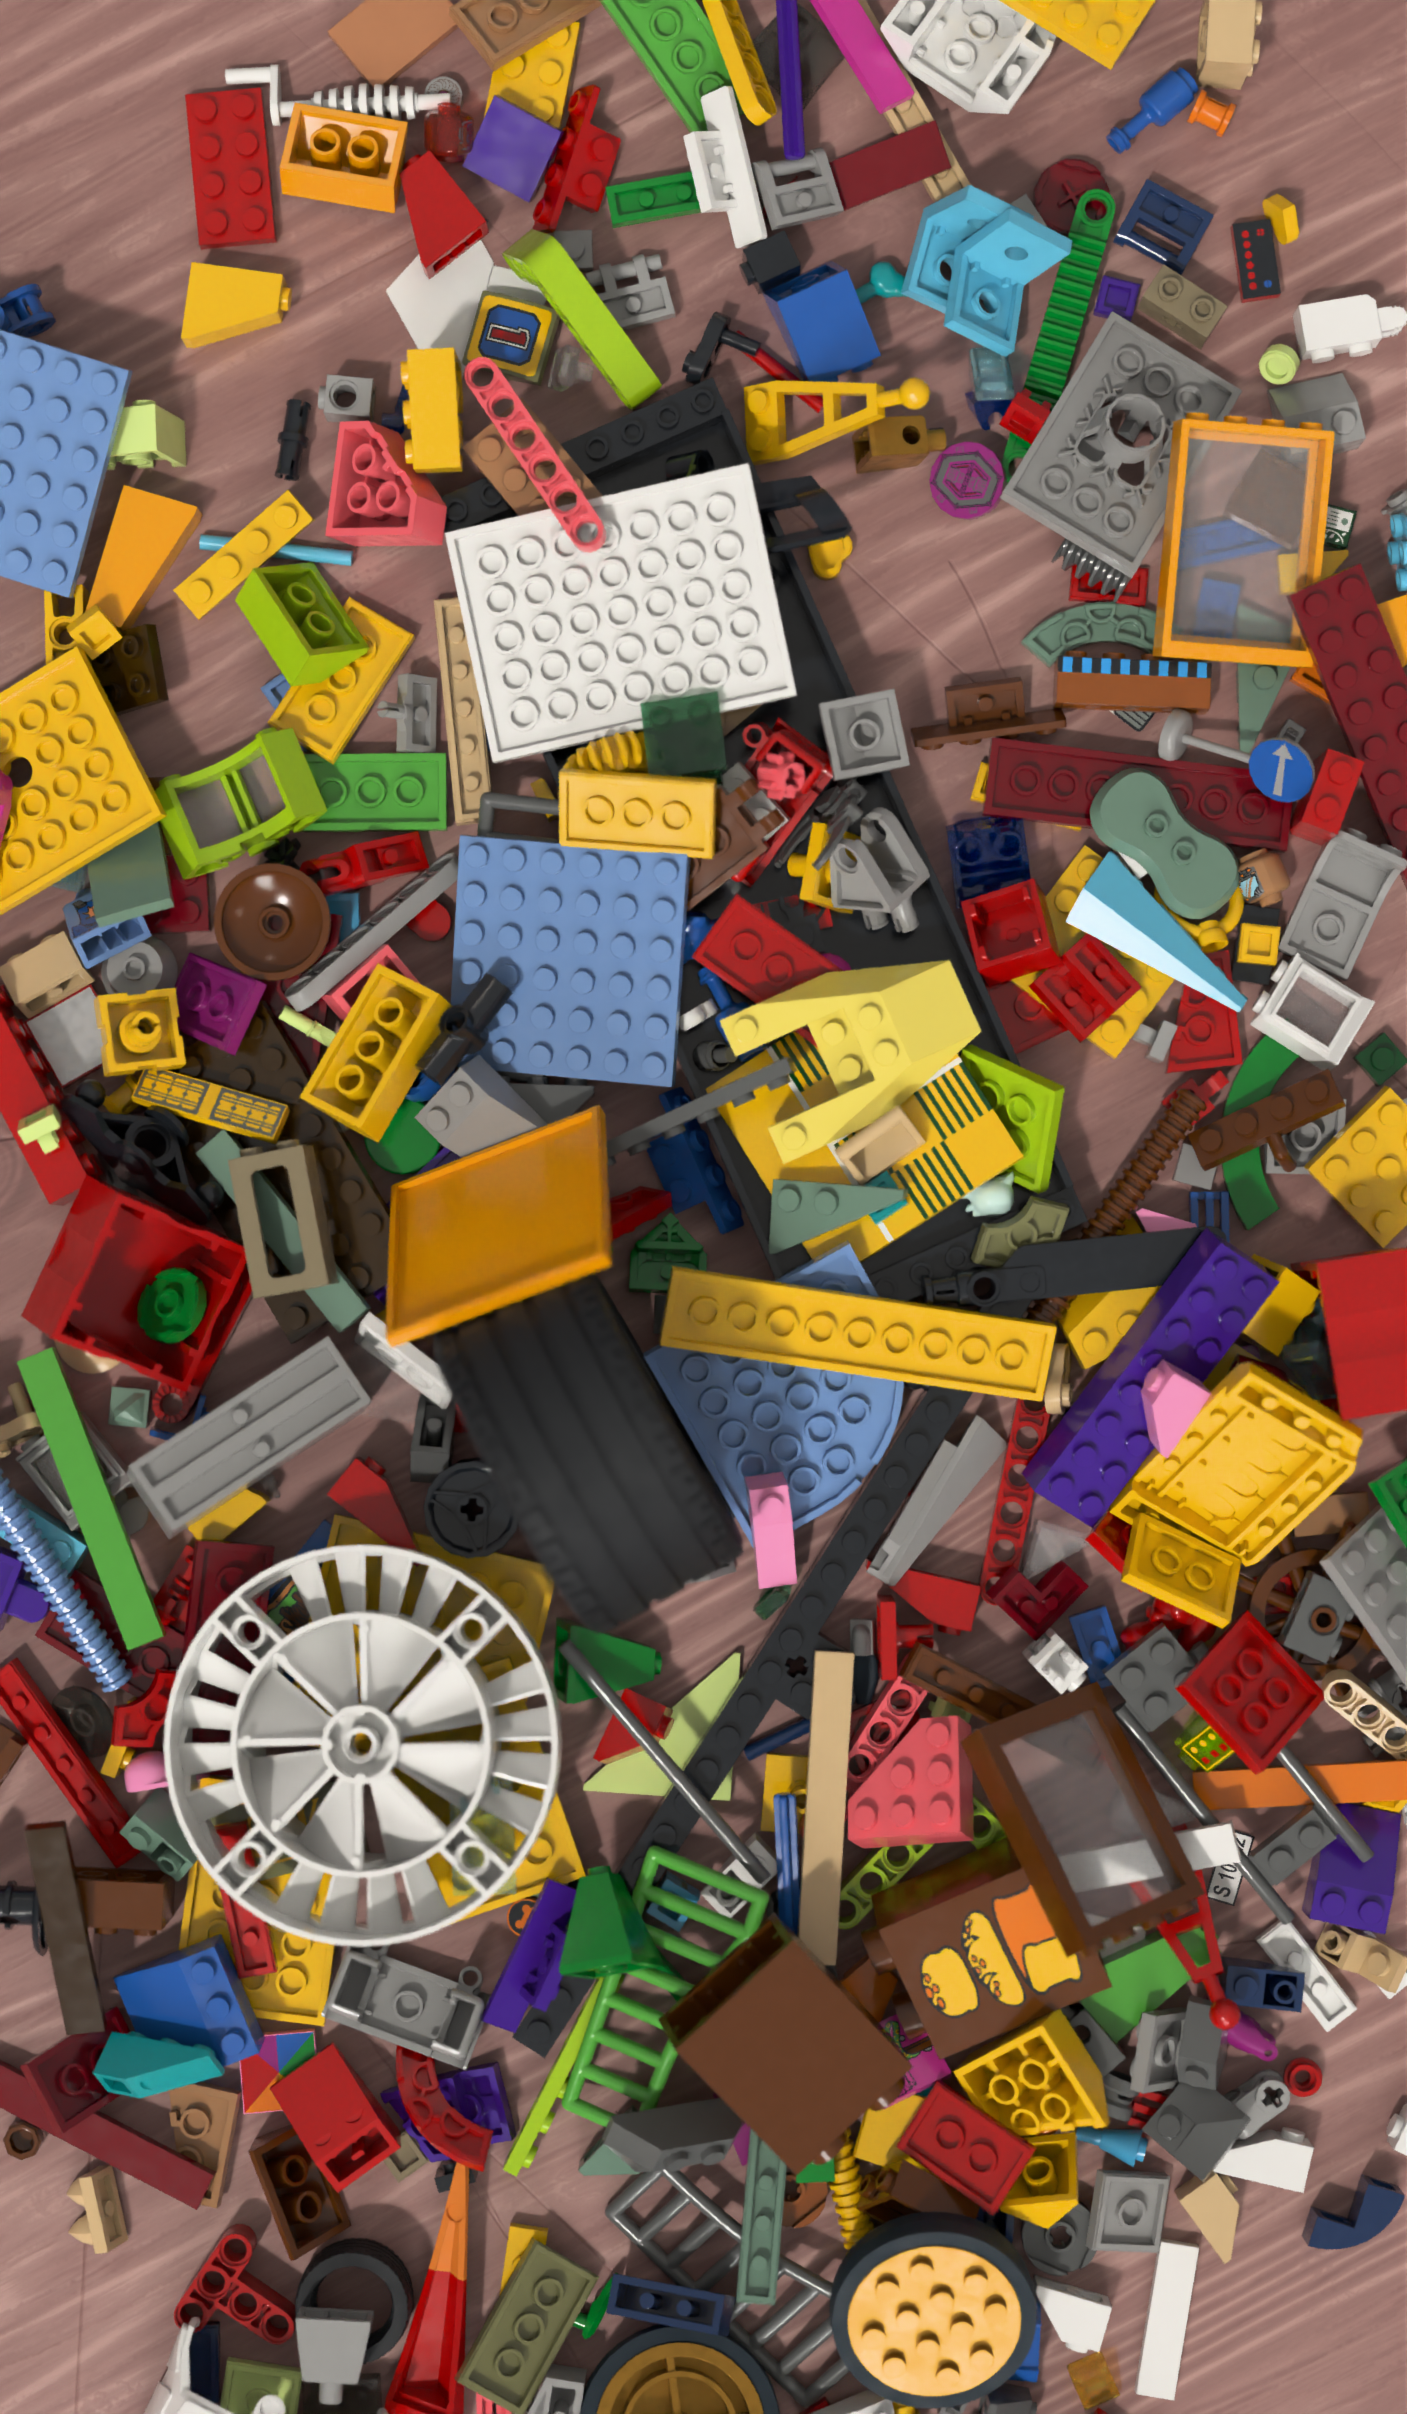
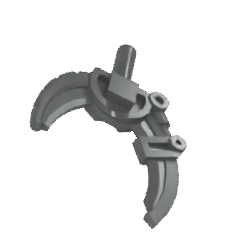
M858 777L838 780L835 787L823 792L822 796L817 799L813 807L805 814L783 844L774 862L777 868H781L797 845L808 836L812 829V824L815 822L828 824L826 831L830 834L824 848L812 864L819 871L841 841L848 826L857 821L863 814V810L857 804L866 796L867 790L856 781Z

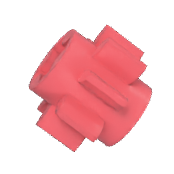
M792 752L767 753V759L757 768L758 788L768 789L767 798L782 800L783 797L794 799L795 792L801 789L805 780L804 764L794 762L795 754Z

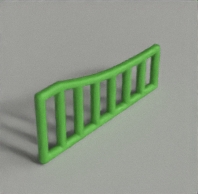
M651 1846L647 1850L632 1899L641 1916L648 1900L736 1937L724 1954L720 1955L644 1923L655 1945L713 1969L759 1928L769 1902V1895L764 1890L666 1849ZM659 1864L751 1902L745 1923H741L652 1885ZM656 1968L627 1973L681 1997L695 1986ZM621 1974L607 1976L603 1979L561 2102L565 2110L604 2127L607 2126L610 2117L616 2114L579 2098L586 2078L642 2102L639 2111L655 2109L678 2056L669 2039L661 2053L603 2028L611 2007L663 2030L658 2019L665 2013L615 1992ZM597 2044H603L655 2067L648 2087L592 2064L591 2061Z

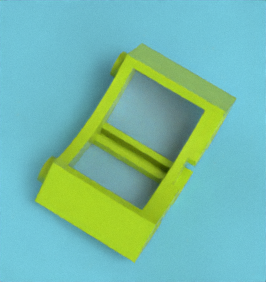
M275 727L264 729L255 735V740L228 758L182 777L180 774L167 776L159 782L160 786L155 790L167 814V817L160 820L159 823L183 880L229 866L228 862L240 858L246 851H248L250 858L280 844L278 839L289 834V831L293 830L294 833H299L328 811L293 728L279 731Z

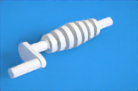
M271 64L270 67L225 69L227 85L270 83V113L273 126H281L282 117L292 116L295 102L365 115L375 113L377 117L387 118V112H391V118L400 121L401 111H406L407 119L411 120L416 119V113L419 110L451 109L450 93L418 95V93H415L414 87L405 86V95H400L399 86L390 85V96H385L383 84H375L374 97H370L368 83L359 84V98H355L354 87L349 85L344 86V98L341 99L338 88L329 89V99H324L323 91L314 92V98H311V100L282 102L279 64Z

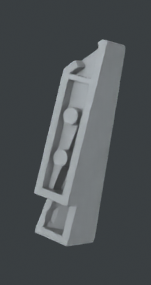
M976 1415L970 1421L956 1446L946 1440L938 1446L868 1567L867 1573L889 1586H895L1006 1449L1007 1444L1005 1440L983 1418Z

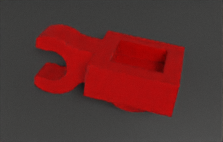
M1217 1070L1199 1086L1192 1078H1189L1178 1088H1184L1192 1092L1205 1102L1206 1110L1204 1112L1200 1110L1198 1113L1200 1116L1199 1120H1201L1215 1108L1209 1098L1227 1085L1229 1081L1221 1070ZM1178 1088L1160 1101L1165 1108L1169 1109L1171 1107L1170 1100L1178 1097L1176 1094ZM1193 1121L1191 1125L1193 1126L1198 1121Z

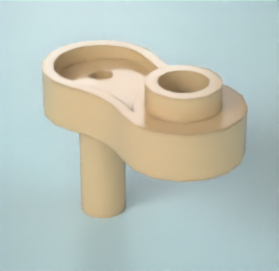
M1068 1343L1053 1344L1045 1385V1408L1047 1414H1064L1066 1406L1071 1407L1073 1403L1072 1383H1068L1071 1370V1352Z
M21 1382L8 1386L18 1418L0 1426V1459L8 1456L11 1453V1448L27 1442L37 1434L40 1436L44 1435L36 1411L32 1412Z

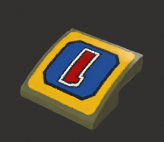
M483 290L462 364L467 367L473 359L486 357L498 366L507 380L540 386L560 317L553 308ZM489 368L479 369L480 371L493 373Z

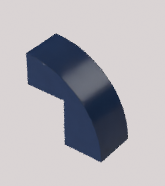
M1361 2174L1348 2218L1311 2206L1302 2237L1308 2246L1327 2250L1350 2248L1362 2244L1375 2237L1388 2226L1398 2213L1405 2194L1398 2185Z

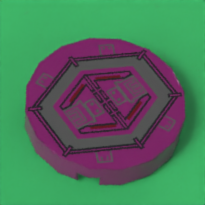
M968 441L951 445L943 451L932 466L929 480L932 497L939 508L952 517L965 520L976 519L994 510L1001 501L1000 496L1007 482L1003 464L997 454L980 443Z

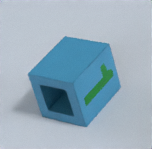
M666 1871L657 1886L696 1904L700 1899V1890L669 1871ZM651 1901L647 1902V1913L680 1932L688 1917Z

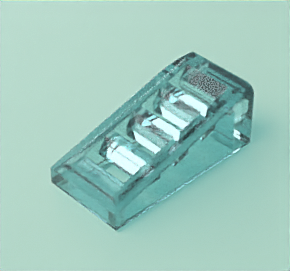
M986 347L971 348L969 350V379L975 400H1007L1014 398L1009 356L1004 357Z

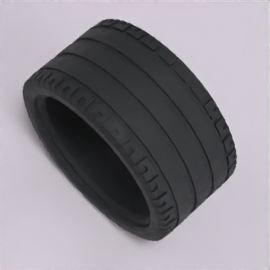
M595 1272L457 1323L455 1327L453 1325L448 1326L433 1337L434 1355L444 1383L497 1488L565 1601L582 1623L594 1632L600 1634L617 1627L618 1621L622 1620L625 1622L650 1608L649 1603L657 1600L661 1602L684 1589L686 1582L690 1580L696 1582L720 1569L719 1565L724 1562L728 1565L743 1554L742 1536L694 1443L644 1358L642 1350Z

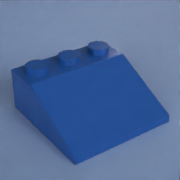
M221 1934L113 1977L135 2031L146 2036L148 2039L160 2041L161 2038H169L184 2046L193 2047L195 2044L207 2046L215 2052V2057L223 2067L260 2052L265 2037L242 1982L238 1978V1973Z

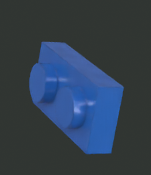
M1101 1605L1068 1616L1081 1658L1089 1667L1086 1673L1090 1684L1097 1681L1101 1689L1113 1685L1104 1675L1102 1669L1122 1653L1106 1606Z

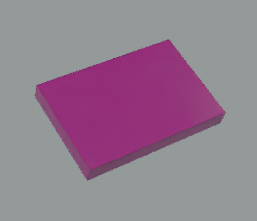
M190 952L174 987L176 989L179 1017L177 1018L178 1030L235 1056L267 985Z

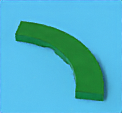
M1265 1034L1250 1051V1054L1235 1075L1226 1096L1221 1118L1270 1096L1279 1078L1299 1055ZM1259 1147L1222 1163L1223 1177L1226 1190L1229 1191V1199L1246 1231L1280 1209L1267 1186L1261 1166Z

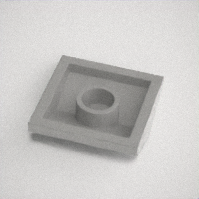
M894 689L818 704L834 781L868 776L910 765Z
M1346 1106L1282 1136L1287 1149L1297 1162V1166L1292 1172L1284 1171L1274 1158L1268 1143L1264 1144L1265 1173L1310 1174L1304 1166L1345 1126Z

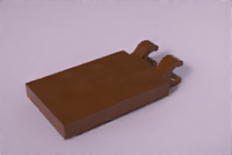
M753 777L745 781L730 794L723 785L716 789L715 855L712 859L690 857L687 912L769 849L770 846L764 837L786 821L777 808L760 821H757L744 803L762 790V788H758V783Z

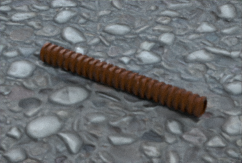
M1178 1088L1176 1091L1178 1097L1170 1100L1171 1107L1169 1109L1165 1108L1162 1112L1165 1116L1162 1119L1158 1118L1156 1120L1158 1125L1156 1129H1150L1149 1134L1151 1136L1149 1139H1143V1148H1137L1135 1151L1137 1154L1136 1158H1130L1128 1161L1130 1167L1122 1170L1123 1177L1115 1180L1117 1186L1108 1190L1110 1196L1108 1199H1102L1103 1206L1101 1209L1098 1207L1095 1209L1094 1212L1097 1215L1094 1219L1089 1218L1088 1223L1090 1225L1088 1228L1083 1227L1081 1230L1082 1237H1076L1075 1240L1116 1236L1118 1230L1123 1231L1125 1228L1124 1221H1130L1132 1218L1130 1212L1132 1210L1136 1211L1139 1208L1137 1202L1139 1200L1143 1201L1146 1197L1144 1192L1152 1189L1150 1184L1152 1180H1158L1159 1176L1157 1173L1159 1170H1165V1161H1171L1173 1158L1171 1155L1172 1151H1178L1180 1148L1178 1145L1179 1141H1185L1186 1139L1185 1132L1191 1131L1193 1129L1192 1122L1200 1119L1198 1115L1200 1110L1203 1112L1206 1110L1207 1106L1202 1099L1184 1088ZM1077 1295L1034 1299L1033 1302L1036 1304L1033 1308L1028 1307L1026 1311L1029 1314L1026 1318L1021 1317V1319L1055 1324L1057 1319L1062 1320L1064 1315L1061 1313L1064 1309L1069 1310L1071 1307L1068 1304L1071 1299L1075 1300Z

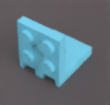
M968 185L925 207L901 294L945 314L950 281L946 280L940 272L941 262H946L952 271L955 247L1009 208L1031 219H1034V215L972 185Z
M1009 208L955 247L943 326L1004 357L1008 356L1015 350L1024 285L1071 253L1072 240ZM979 298L983 300L984 306L989 311V313L982 309L979 303Z

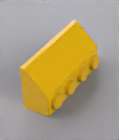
M377 964L301 1093L300 1098L348 1128L379 1143L420 1072L415 1065L440 1034L439 1020L442 1014L452 1005L439 993L387 967Z

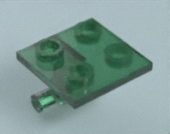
M718 692L640 704L648 774L716 779V785H723L722 770L727 769Z

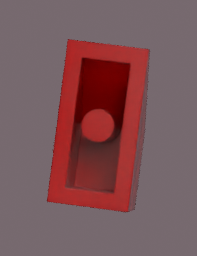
M628 1688L624 1689L621 1696L622 1701L658 1743L660 1739L665 1740L674 1723V1719L671 1718L673 1710ZM613 1714L593 1759L610 1764L644 1751V1749Z

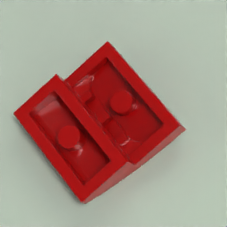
M1088 933L1061 956V964L1049 967L1029 985L1031 990L1080 1043L1142 988L1100 940Z

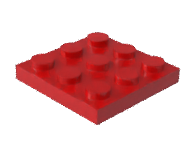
M1248 1610L1241 1613L1175 1688L1255 1775L1267 1768L1325 1699L1323 1690Z

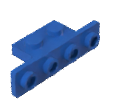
M682 1087L659 1095L666 1113L692 1101L685 1094ZM697 1118L683 1124L686 1129L685 1132L667 1140L661 1136L650 1142L651 1147L646 1150L664 1190L671 1192L672 1208L675 1214L706 1201L722 1235L744 1226L741 1208L729 1191L725 1182V1173L722 1167L717 1164L710 1149L708 1135L701 1129Z

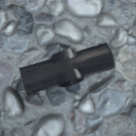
M486 973L462 1005H454L442 1014L439 1020L440 1034L415 1067L433 1082L442 1086L466 1054H474L485 1046L489 1036L486 1027L512 995V992L495 977Z

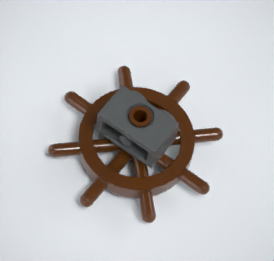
M1346 1522L1343 1524L1334 1547L1356 1526L1355 1523ZM1288 1534L1277 1544L1281 1556L1268 1564L1256 1580L1239 1574L1236 1589L1249 1594L1247 1610L1273 1638L1279 1636L1277 1641L1290 1648L1288 1654L1313 1681L1323 1680L1325 1675L1332 1670H1352L1362 1662L1372 1648L1382 1652L1362 1622L1360 1626L1350 1622L1355 1612L1325 1569L1321 1576L1309 1570L1305 1574L1303 1566L1321 1565L1319 1561L1330 1550L1320 1548L1296 1550L1291 1536ZM1287 1573H1289L1297 1593L1296 1598L1273 1588ZM1266 1603L1288 1611V1616L1266 1624ZM1343 1636L1353 1639L1354 1641L1338 1655ZM1305 1654L1321 1662L1304 1663L1301 1661ZM1345 1682L1333 1685L1337 1696L1347 1694L1351 1688Z

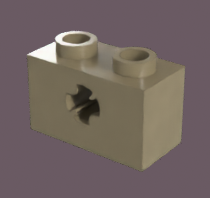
M1163 264L1142 296L1137 309L1201 350L1228 306Z

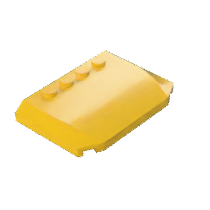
M1251 1362L1238 1364L1210 1392V1397L1168 1458L1162 1456L1156 1447L1150 1452L1110 1505L1109 1512L1132 1525L1133 1519L1142 1512L1241 1559V1563L1247 1567L1258 1563L1354 1473L1356 1456L1363 1439V1429L1348 1420H1341L1340 1415Z

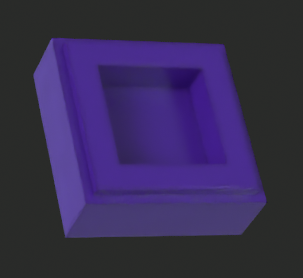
M1103 275L1093 315L1108 319L1113 311L1131 322L1140 284Z

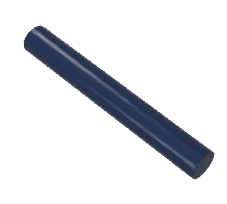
M803 1718L745 1746L743 1750L748 1761L809 1733L810 1718L809 1720Z

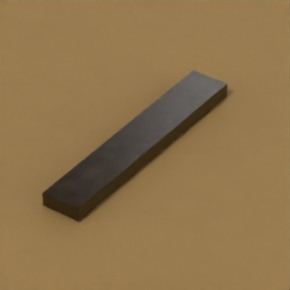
M66 1820L27 1824L24 1833L66 2034L104 2032L107 2021Z

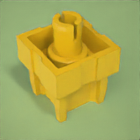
M175 988L147 990L144 994L127 995V993L98 995L94 999L97 1029H101L103 1044L100 1050L104 1077L133 1074L137 1070L152 1069V1072L180 1069L186 1065L182 1035L179 1036L177 1018L179 1017ZM138 1027H143L144 1033H142Z

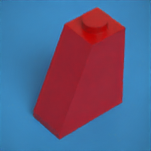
M429 150L422 156L417 154L410 158L404 164L403 171L399 174L421 264L425 275L430 280L485 237L489 230L486 220Z

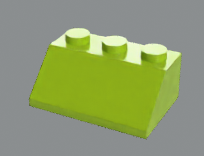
M313 562L253 568L235 599L291 687L321 683L366 654L369 650V646Z

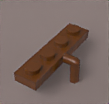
M1326 1069L1187 1135L1204 1171L1268 1143L1274 1158L1282 1169L1286 1172H1292L1295 1170L1297 1162L1287 1149L1282 1136L1345 1107L1346 1104L1329 1069Z

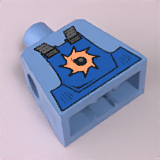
M90 888L80 890L76 894L75 900L63 907L70 938L86 970L152 936L143 916L99 928L95 919Z

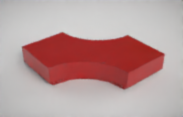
M156 1668L152 1684L141 1697L131 1703L114 1706L111 1745L152 1748L158 1730L165 1723L169 1698L178 1669Z

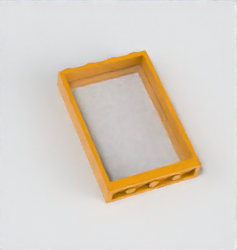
M1194 412L1186 413L1185 419L1173 422L1153 656L1298 668L1313 667V660L1286 596L1321 580L1334 431H1322L1323 424L1300 422L1299 428L1285 427V421L1278 419H1262L1261 425L1247 424V417L1224 416L1223 422L1209 421V414Z

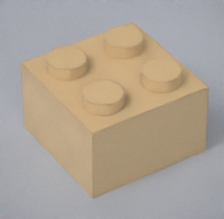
M1204 0L1199 14L1195 80L1198 87L1241 90L1246 76H1252L1253 66L1258 63L1260 40L1254 39L1256 26H1259L1261 22L1262 1Z

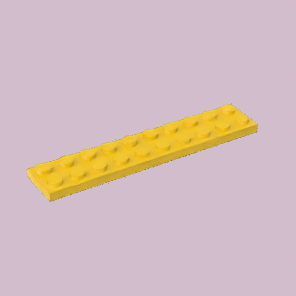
M672 1266L659 1344L660 1346L1042 1402L1057 1327L1054 1323Z

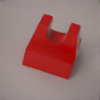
M1025 388L1021 393L1017 392L999 425L1032 445L1051 413V404L1045 400L1042 405H1039L1029 398L1032 392Z

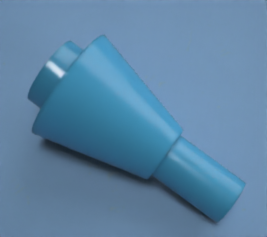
M1087 2126L1078 2127L1077 2140L1097 2145L1103 2151L1133 2168L1135 2160L1140 2162L1144 2160L1148 2139L1141 2137L1142 2129H1104L1102 2131Z

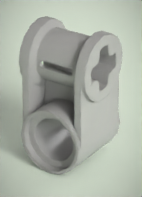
M1271 2069L1257 2072L1238 2088L1224 2095L1226 2099L1251 2118V2121L1237 2139L1238 2141L1245 2140L1255 2134L1265 2123L1284 2111L1290 2102V2092L1286 2084H1284L1282 2076L1277 2071ZM1270 2086L1277 2093L1271 2097L1268 2093L1264 2092L1265 2088Z

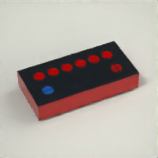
M1270 219L1232 224L1230 229L1241 303L1279 298L1281 290Z

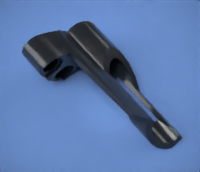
M697 450L667 458L665 463L667 481L715 471L714 461L708 450ZM812 475L754 484L760 515L802 505L817 525V528L765 539L768 554L846 538L853 529L836 501L824 488L819 486Z

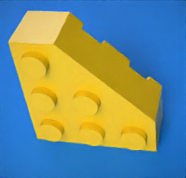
M454 348L407 350V361H401L402 385H405V390H408L410 400H403L404 424H407V429H411L412 440H405L406 463L413 464L416 474L463 471V457L460 455V448L463 446V421L458 416V414L463 413L461 362Z

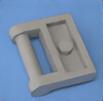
M823 148L809 150L807 155L800 160L784 159L771 163L762 160L751 164L755 184L759 188L772 231L837 216L844 211L831 167ZM810 170L815 175V178L776 186L774 181L776 177Z

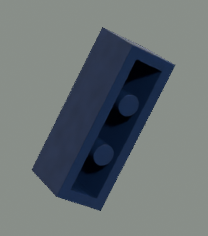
M613 2273L606 2313L713 2335L728 2336L735 2297Z

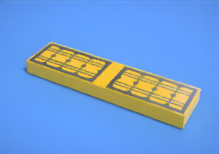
M152 1069L143 1070L131 1096L136 1104L146 1107L159 1106L173 1115L275 1145L290 1113L288 1105L168 1070L153 1072Z

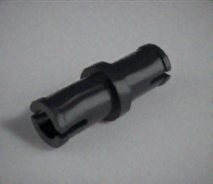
M297 399L287 400L283 432H279L277 442L281 445L275 476L281 479L285 475L284 480L287 481L299 480L303 449L308 447L309 440L305 435L311 404L304 402L303 406H301L302 400Z

